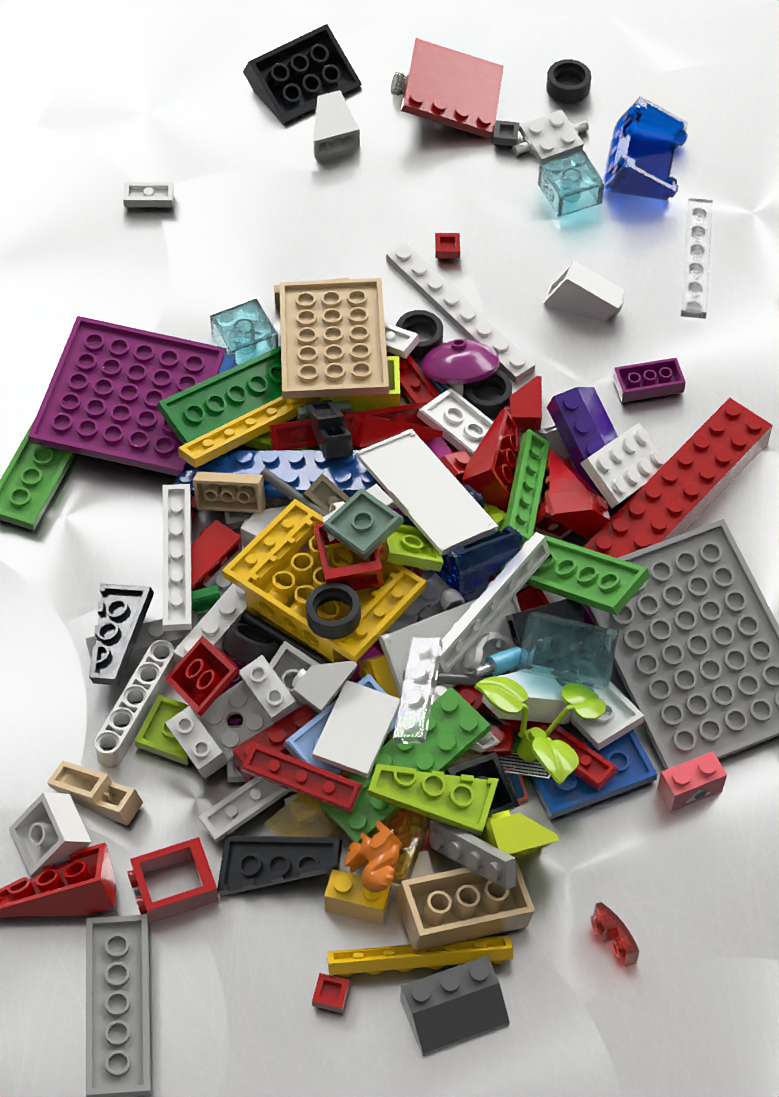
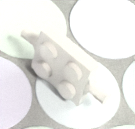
M562 110L530 120L519 125V132L524 138V143L513 146V152L517 156L528 151L536 157L540 165L582 151L584 143L578 136V133L589 130V125L586 120L575 125L572 124Z

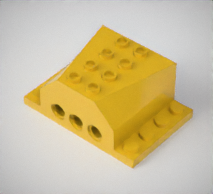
M294 499L222 570L223 577L245 591L247 611L332 663L344 662L347 658L356 663L378 640L379 636L427 588V581L402 565L397 566L391 562H386L385 555L378 551L382 565L384 585L355 591L359 596L361 604L359 626L345 638L333 640L316 635L308 626L305 605L307 597L313 589L325 584L314 533V525L323 523V516ZM342 543L325 546L330 569L371 562L370 556L364 560ZM330 601L320 605L316 613L318 617L324 620L336 621L346 617L350 613V607L343 602Z

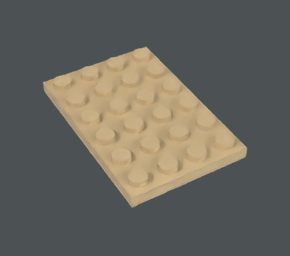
M382 278L280 282L283 399L389 394Z

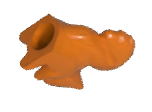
M379 820L375 824L378 833L372 838L368 837L365 833H361L362 843L353 842L350 844L347 850V858L344 862L345 867L350 866L349 871L351 873H354L368 863L362 872V885L367 890L377 893L387 889L393 881V874L395 872L393 866L398 859L399 850L403 847V843Z

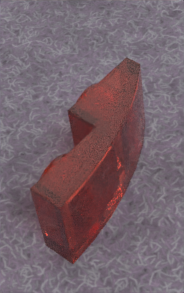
M602 902L596 903L594 914L591 916L594 932L596 934L600 933L603 943L612 941L614 952L618 958L622 957L625 967L637 964L640 951L628 928L609 907Z

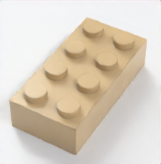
M197 472L193 479L198 510L262 513L266 506L263 475Z

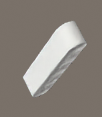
M158 640L152 643L94 741L95 749L101 765L115 767L123 760L158 694H161L167 684L165 678L175 668L174 647L170 642ZM147 679H154L151 682H145ZM135 701H140V702H141V703L136 704V705L131 704V703H133V702H135ZM121 724H127L126 727H118ZM107 747H114L111 751H104Z

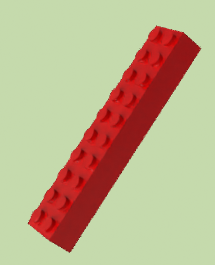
M729 397L583 548L619 558L683 534L766 447L773 425Z

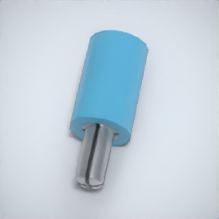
M511 647L486 657L485 664L475 667L473 673L476 677L488 673L495 677L513 671L525 664V655L520 647Z

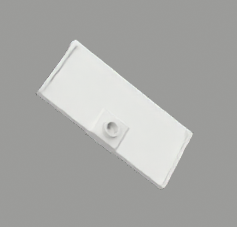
M413 429L357 452L356 458L440 555H446L477 540L495 534L499 530V526L495 521L492 520Z
M516 594L470 647H473L484 634L489 632H499L501 635L507 636L512 640L505 616L521 612ZM477 599L389 634L386 633L379 636L382 650L385 653L404 706L415 703L422 690L436 684L403 682V671L439 672L433 663L430 653L433 651L434 646L441 642L448 634L453 624L462 618L469 610L470 605ZM487 641L482 648L483 655L479 666L485 664L486 657L501 652L504 649L502 647L496 649V642ZM466 652L448 673L474 674L473 670L471 671L464 667ZM441 684L443 687H445V688H447V689H449L450 687L457 686V685Z

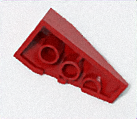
M506 408L500 411L468 461L462 479L465 489L471 492L476 501L505 510L508 509L517 465L515 454L519 453L520 450L519 428Z
M549 449L546 469L550 474L546 478L549 490L545 492V499L550 517L587 539L611 521L607 510L609 508L608 503L566 458Z
M106 842L77 850L68 855L70 860L56 867L51 863L43 867L44 871L32 879L23 877L0 888V917L88 915L113 908L117 887Z

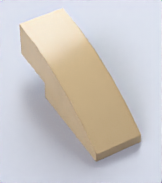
M62 760L47 782L48 786L61 794H70L72 800L79 805L127 826L143 804L134 788L112 782L107 774Z

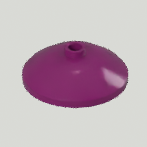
M455 339L445 342L430 350L422 360L424 375L431 380L446 384L476 382L489 377L499 367V356L496 351L483 343L467 339Z

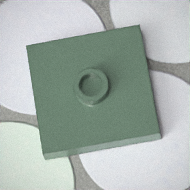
M360 488L322 525L327 533L365 560L404 523V520L400 514L363 488Z

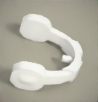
M499 632L484 634L466 652L464 667L472 671L475 667L479 666L483 655L482 648L487 641L496 642L495 648L500 649L502 647L504 650L514 647V642ZM516 668V669L513 670V671L506 672V674H510V673H514V672H518V671H523V670L520 669V668Z

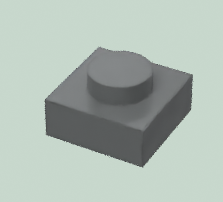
M496 120L493 144L516 146L520 122Z

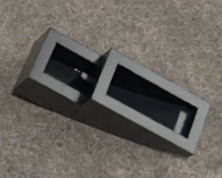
M332 400L305 403L313 433L326 459L353 455L352 434L345 427L344 415Z

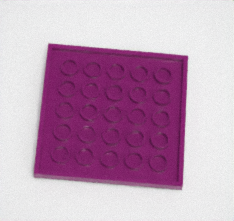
M77 316L29 432L28 441L37 445L180 476L186 470L188 462L179 457L178 447L183 444L156 408L157 404L163 399L218 375L224 356L227 354L226 348Z

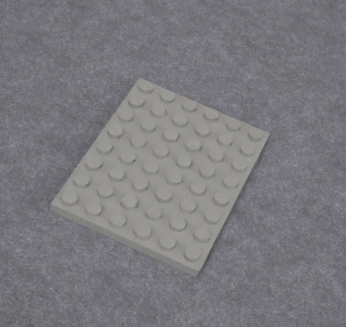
M725 520L716 521L619 557L618 559L646 567L650 573L649 579L618 615L587 605L586 607L633 704L644 715L643 725L665 770L712 751L718 759L779 736V625Z

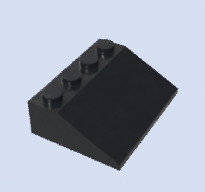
M328 24L248 61L242 71L255 94L282 124L316 109L317 98L320 95L339 90L344 95L362 86L359 77Z

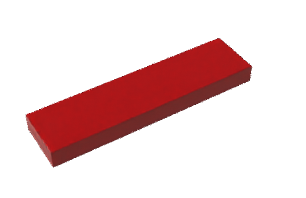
M255 742L252 743L241 767L242 772L349 814H352L363 789V785Z

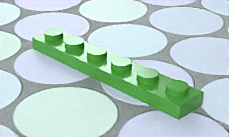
M530 429L522 436L503 528V534L521 546L533 536L550 442Z

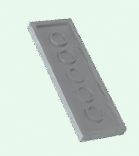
M148 915L86 918V1097L151 1095Z

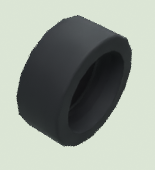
M563 59L557 61L549 67L547 72V92L553 99L559 102L576 103L582 101L588 96L591 88V71L587 65L577 60ZM570 76L577 78L582 83L575 86H566L556 80L561 77Z
M413 310L406 312L398 319L396 326L409 330L415 327H423L434 333V337L427 341L419 342L409 355L413 359H423L430 350L443 344V324L434 313L426 310Z
M496 370V372L485 379L463 385V398L488 418L497 417L500 411L504 409V406L510 405L512 382L500 370ZM491 385L500 389L503 395L496 400L484 401L473 395L472 390L478 386Z
M331 582L318 586L308 595L305 605L308 626L316 635L333 640L345 638L359 626L361 604L359 596L351 587L342 583ZM330 601L343 602L350 607V613L343 619L328 621L318 617L316 610L320 605Z
M237 622L230 625L223 642V647L230 655L245 663L250 664L261 655L270 663L279 650L280 644L247 623Z

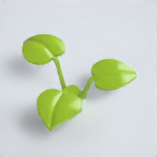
M495 676L479 681L474 687L484 695L491 705L503 713L514 715L522 710L521 730L518 734L522 740L516 752L521 759L527 762H534L538 759L558 785H561L576 769L579 758L568 744L560 740L552 741L548 736L571 710L580 719L588 721L600 718L606 710V703L594 691L581 684L569 683L560 692L562 700L568 706L564 708L548 729L543 731L538 727H533L526 730L528 706L524 702L527 700L528 694L520 684L506 677Z

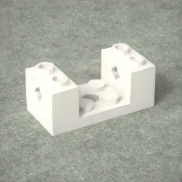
M263 655L242 668L239 672L242 681L220 695L202 716L194 713L192 708L188 706L165 722L204 779L233 760V748L298 709L296 700ZM233 714H239L243 717V723L238 728L228 726V719Z

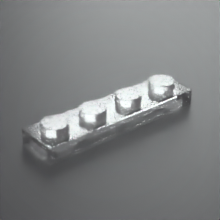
M440 637L412 638L393 736L397 744L425 743L443 647Z

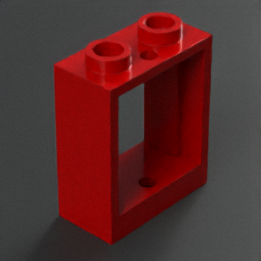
M323 523L314 525L315 541L325 584L331 582L342 583L351 587L354 591L384 585L378 549L370 555L371 562L330 569L325 546L341 542L336 538L330 542L327 532L323 529Z
M200 837L130 859L132 870L127 871L132 889L138 887L140 896L136 897L140 915H148L149 924L219 902L217 887ZM191 858L201 887L152 902L143 873Z

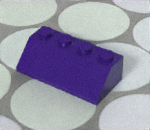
M575 387L553 396L547 405V409L577 471L603 497L580 463L616 439L618 435L595 388Z

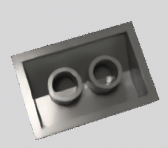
M488 955L401 986L400 1001L423 1056L510 1024L500 982Z

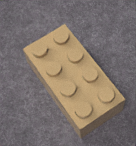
M516 857V886L507 890L467 867L401 881L395 898L413 952L527 927L535 909Z

